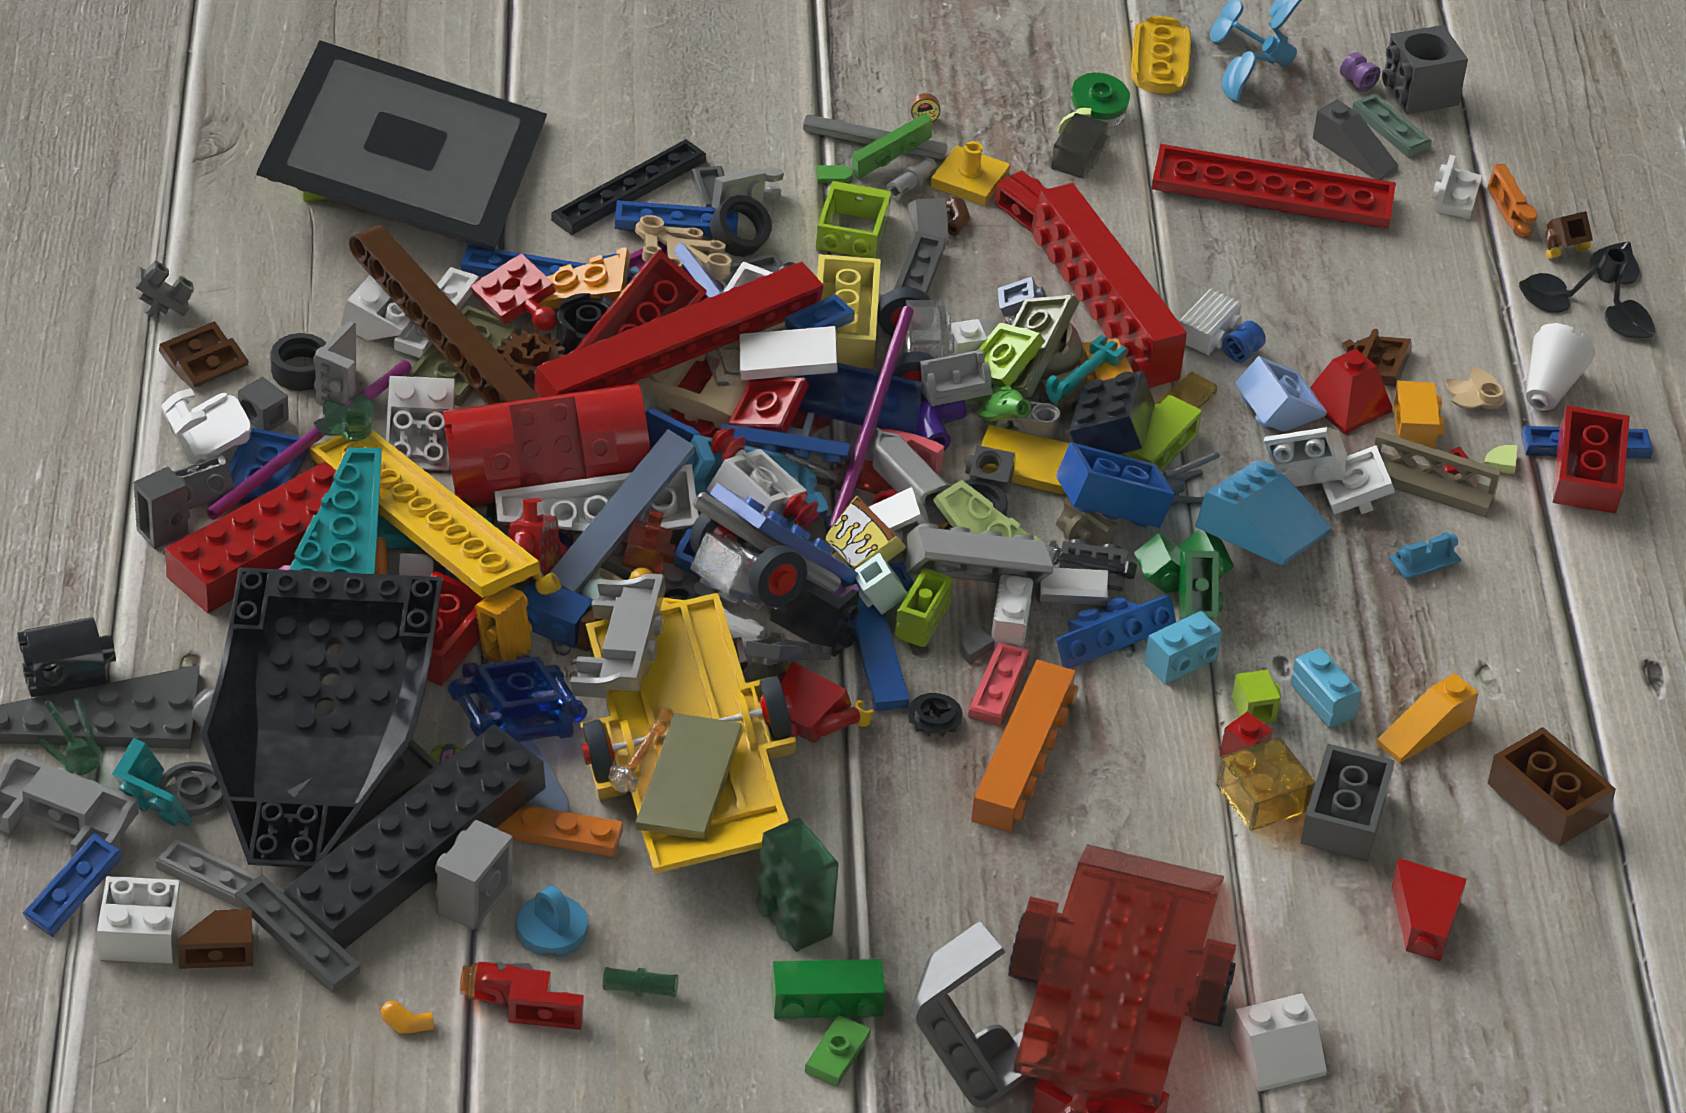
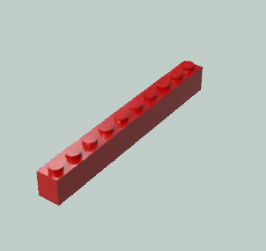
M803 261L786 266L779 271L764 277H758L754 281L733 287L726 292L708 297L691 306L680 308L673 313L655 318L638 327L627 329L610 338L599 340L595 344L580 350H574L552 361H546L536 368L534 390L540 397L629 385L740 340V334L757 333L785 322L786 316L821 301L824 284Z

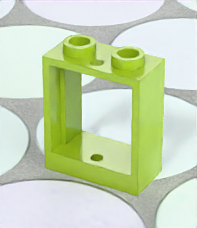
M832 181L817 225L816 249L876 259L890 215L892 191ZM835 213L877 220L873 232L832 225Z

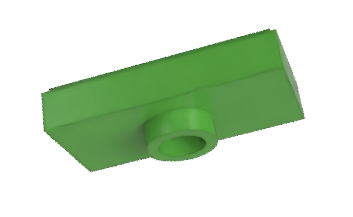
M838 1015L805 1064V1073L838 1087L870 1038L871 1028Z

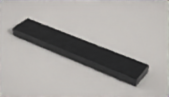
M685 139L551 212V221L570 235H573L615 212L617 200L633 202L706 162V153Z

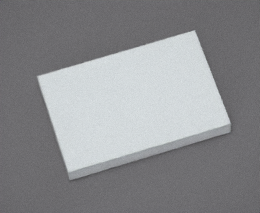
M835 326L740 334L741 380L838 372Z

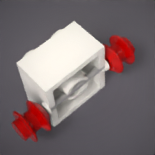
M733 427L728 429L722 428L713 436L711 452L716 454L721 451L723 453L721 458L723 464L708 486L707 491L711 492L716 483H719L744 499L748 496L752 497L765 506L763 510L767 513L773 510L786 519L793 516L795 518L794 524L800 527H808L815 521L818 516L816 511L818 503L814 501L808 504L806 502L808 497L807 490L764 451L758 449L746 453L744 451L746 438L739 437L736 439L734 437L736 430Z

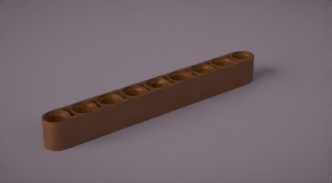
M376 225L350 237L349 247L354 258L488 405L539 397L383 226Z

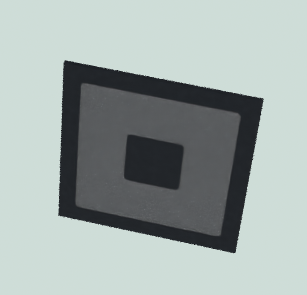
M319 40L256 175L267 178L272 182L289 185L300 191L320 195L331 201L348 204L362 211L379 214L390 220H397L413 225L421 230L438 233L449 239H456L472 244L477 248L494 252L542 131L547 113Z

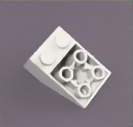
M390 376L386 441L424 471H450L443 411L455 409V379Z

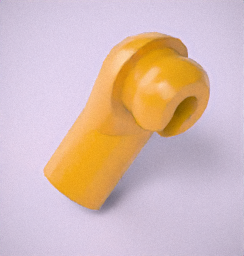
M392 1000L387 1001L382 1006V1019L399 1034L434 1030L432 1012L412 1014L402 1004Z

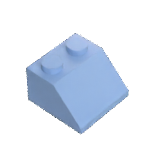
M1258 356L1235 382L1242 393L1241 399L1249 407L1253 408L1257 414L1255 416L1256 420L1267 429L1272 427L1285 432L1322 418L1327 414L1326 409L1298 371Z

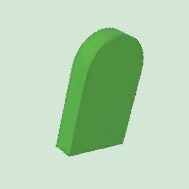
M817 165L818 183H832V181L847 183L852 178V171L847 166Z

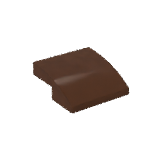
M215 321L160 343L158 350L175 373L192 388L247 366L249 363L233 338L227 339Z

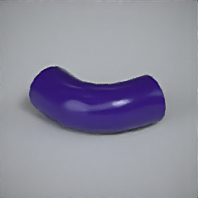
M925 399L915 409L911 423L913 434L945 446L944 451H946L950 446L951 437L943 425L966 417L965 400L931 406L928 400Z

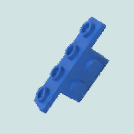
M1164 595L1141 605L1126 601L1125 598H1114L1107 601L1106 606L1099 609L1092 608L1080 611L1078 617L1067 621L1069 633L1057 638L1062 667L1070 669L1144 640L1149 635L1176 623L1171 597Z

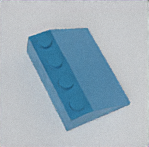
M1254 461L1206 491L1195 525L1198 529L1282 566L1326 537L1332 529L1285 474L1274 470L1275 467L1272 464L1264 461Z

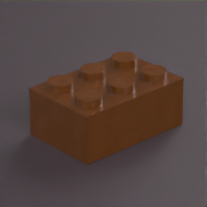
M1544 727L1495 754L1487 783L1559 846L1608 818L1616 792L1614 786Z

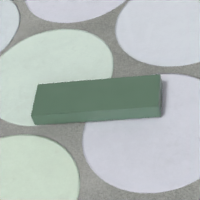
M1376 93L1353 102L1352 109L1358 112L1368 125L1406 157L1409 158L1431 148L1432 140Z

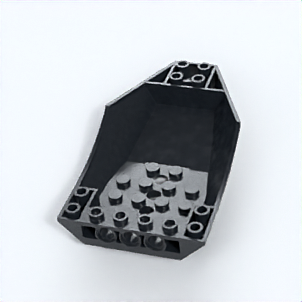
M239 568L219 675L202 730L199 732L248 865L295 868L313 867L333 851L408 748L417 725L428 679L443 577ZM339 643L345 646V649L340 654L331 655L327 653L328 648L333 644ZM329 674L340 676L339 681L334 685L322 683L324 677ZM323 700H330L335 703L334 712L328 716H321L316 713L317 704ZM310 779L307 782V784L300 791H298V794L295 797H293L287 792L288 790Z

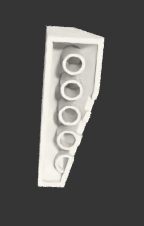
M692 464L684 465L627 535H641L693 527L694 522L699 517V510L693 506L697 494ZM631 473L494 491L498 524L510 525L523 516L524 499L539 498L543 500V515L556 516L558 519V529L584 531Z

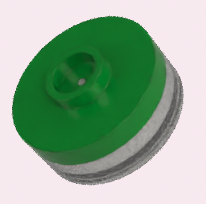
M1099 72L1087 73L1074 81L1068 109L1071 114L1080 108H1091L1089 128L1096 130L1112 129L1124 121L1130 93L1126 85L1112 75Z

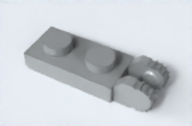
M776 168L754 169L715 178L712 207L717 209L726 199L735 195L750 196L759 202L763 201V199L773 200L780 198L782 190L775 186L765 187V181L783 180L784 172Z

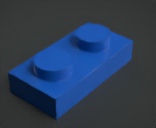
M835 294L786 316L785 327L788 330L835 326L837 329L853 322L855 311Z

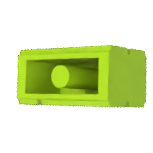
M927 568L922 569L897 611L895 636L898 639L920 647L927 646L944 617V613L947 612L951 605V591L954 580L951 576Z

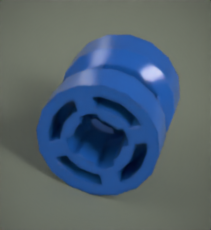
M1245 321L1237 327L1236 331L1229 333L1223 339V349L1230 359L1241 363L1247 360L1253 352L1258 351L1264 346L1266 336L1263 329L1257 323Z

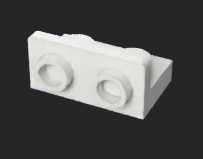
M1450 155L1447 165L1441 164L1438 179L1434 186L1432 199L1437 200L1435 212L1470 220L1482 175L1466 170L1453 169L1456 156Z

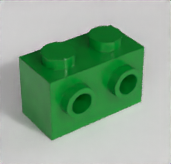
M1219 551L1180 552L1179 618H1187L1202 611L1209 619L1218 618L1219 612H1222L1223 594L1219 592V579L1223 577V559H1219Z

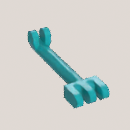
M1103 335L1098 336L1090 343L1089 353L1092 356L1067 378L1059 383L1058 377L1054 375L1049 377L1046 384L1049 400L1057 403L1102 363L1107 362L1116 366L1127 356L1128 349L1124 346H1120L1117 349L1118 343L1113 340L1107 343V337Z

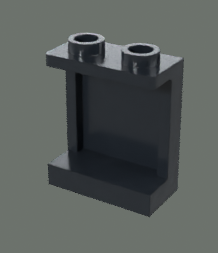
M806 579L802 591L793 601L784 606L771 607L770 621L809 643L831 646V655L835 657L844 648H849L857 637L856 619L860 610L858 606L859 592L852 589L841 598Z

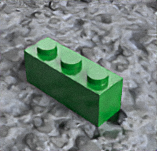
M882 959L773 961L771 991L774 1018H834L838 1015L864 1018L883 1016L885 984Z

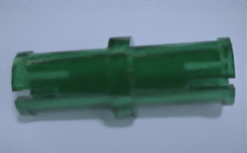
M605 967L603 974L604 990L635 992V996L643 997L644 994L664 995L673 998L677 996L678 974L670 975L647 972L646 968L638 967L637 971Z

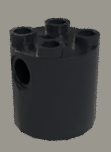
M94 617L17 632L19 648L24 663H22L25 682L28 684L30 698L107 683L105 665L110 662H116L115 648L111 634L99 636Z

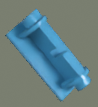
M1445 532L1440 536L1429 539V544L1422 541L1409 546H1401L1400 550L1396 554L1389 556L1388 559L1405 579H1409L1461 562V558L1454 551V547L1458 545V538L1454 533Z

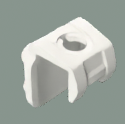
M189 388L175 393L161 406L166 421L175 437H177L189 463L220 456L225 450L234 445H242L250 438L252 428L250 420L238 399L226 393L216 395L191 410L188 403L195 399L196 396L192 389Z

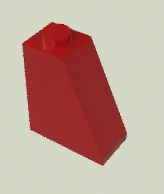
M1398 858L1392 890L1406 951L1441 961L1462 901L1466 878Z

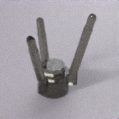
M823 433L818 435L819 439L830 440ZM786 453L785 457L830 478L829 480L816 476L817 484L841 491L850 461H844V465H836L834 470L831 471L804 458ZM863 471L860 472L856 487L862 477Z

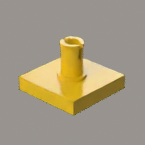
M967 142L964 148L956 145L931 177L930 187L985 206L996 192L998 182L1009 175L1010 164L983 155V146L979 142Z

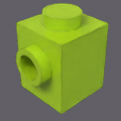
M1269 670L1236 674L1232 699L1239 715L1241 716L1248 711L1263 723L1276 722L1281 701V690L1279 684L1273 682Z

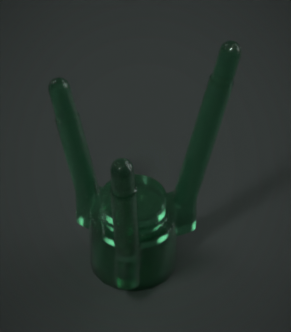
M75 698L74 702L87 741H84L82 738L76 739L52 702L46 701V708L69 742L65 748L66 757L44 738H38L37 742L57 759L69 773L76 772L79 776L90 773L100 764L101 759L99 757L102 755V751L96 744L81 699Z

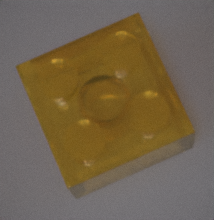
M1277 737L1221 756L1216 786L1248 829L1254 831L1306 813L1316 782L1282 738Z

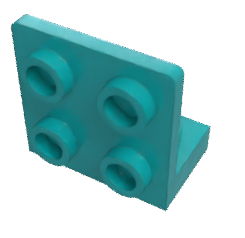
M133 738L112 773L120 784L119 790L126 795L137 798L139 810L147 812L150 808L159 813V818L173 826L180 822L190 827L193 820L176 796L158 788L162 781L164 768L146 743Z

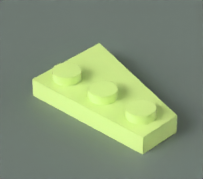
M963 480L952 485L933 499L952 528L965 527L970 529V533L982 534L984 531H998L1002 533V537L1011 538L1019 534L1029 535L1019 527L1021 524L1012 517L1008 519L993 507L992 502ZM1034 536V540L1042 541L1037 536Z

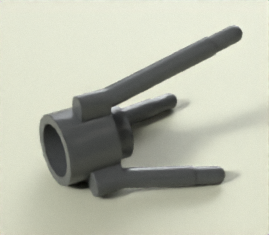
M1219 452L1201 457L1175 469L1164 471L1163 476L1175 493L1171 505L1178 503H1203L1204 497L1180 496L1179 494L1185 490L1184 480L1203 474L1201 469L1187 471L1219 458Z

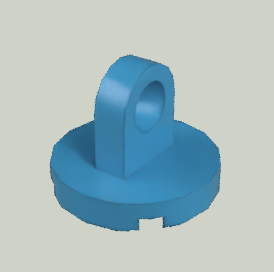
M553 885L547 886L536 893L535 898L527 901L519 909L516 918V932L519 941L525 948L535 954L545 956L546 952L554 953V956L566 955L575 951L585 941L587 936L588 919L586 911L578 902L564 896Z

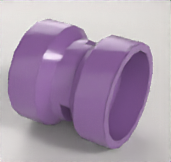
M1354 52L1347 56L1340 67V75L1348 81H1353L1354 85L1361 91H1368L1374 87L1381 74L1380 68L1372 62L1367 63V59L1359 52Z

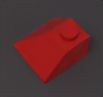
M1357 349L1332 359L1310 387L1327 411L1324 417L1344 435L1391 413L1393 409L1377 366Z

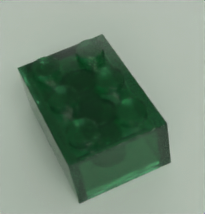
M800 817L763 832L762 849L760 850V873L758 874L759 891L758 898L756 899L760 914L765 918H769L776 927L779 937L783 941L787 940L796 952L832 936L839 863Z

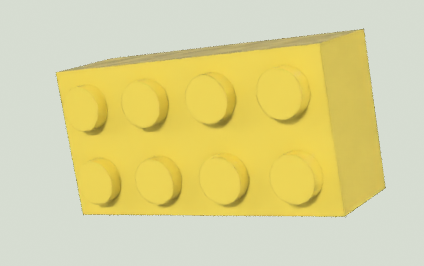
M819 254L817 278L824 284L821 300L836 294L855 311L853 322L836 329L837 366L873 369L881 259Z

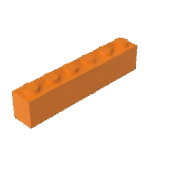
M1036 660L974 796L971 821L1011 833L1016 820H1023L1028 801L1025 800L1027 796L1033 797L1037 787L1038 777L1036 775L1037 773L1043 774L1048 761L1047 750H1054L1059 731L1056 730L1058 727L1063 728L1069 712L1067 705H1074L1079 689L1078 685H1074L1076 670Z

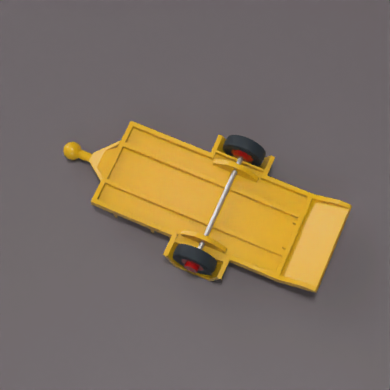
M637 568L631 573L629 579H635L645 574H653V572L647 568ZM719 593L689 600L663 597L659 614L664 615V631L662 635L657 636V658L655 661H651L648 674H643L639 692L609 690L608 696L605 699L610 716L580 723L585 744L581 745L585 765H590L599 801L627 794L626 787H630L638 816L674 713L742 723L743 732L706 840L642 831L654 874L794 840L791 825L783 807L769 759L796 753V739L792 737L789 717L793 715L789 695L784 696L781 683L776 676L748 683L745 682ZM611 619L586 624L594 657L604 658L603 646Z

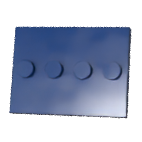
M716 483L710 492L712 496L759 530L794 549L848 583L852 584L858 575V572L831 554L834 549L831 545L818 537L813 541L809 538L811 536L809 532L796 524L790 527L787 525L788 520L775 511L765 512L763 510L765 506L752 497L748 496L744 499L719 483Z

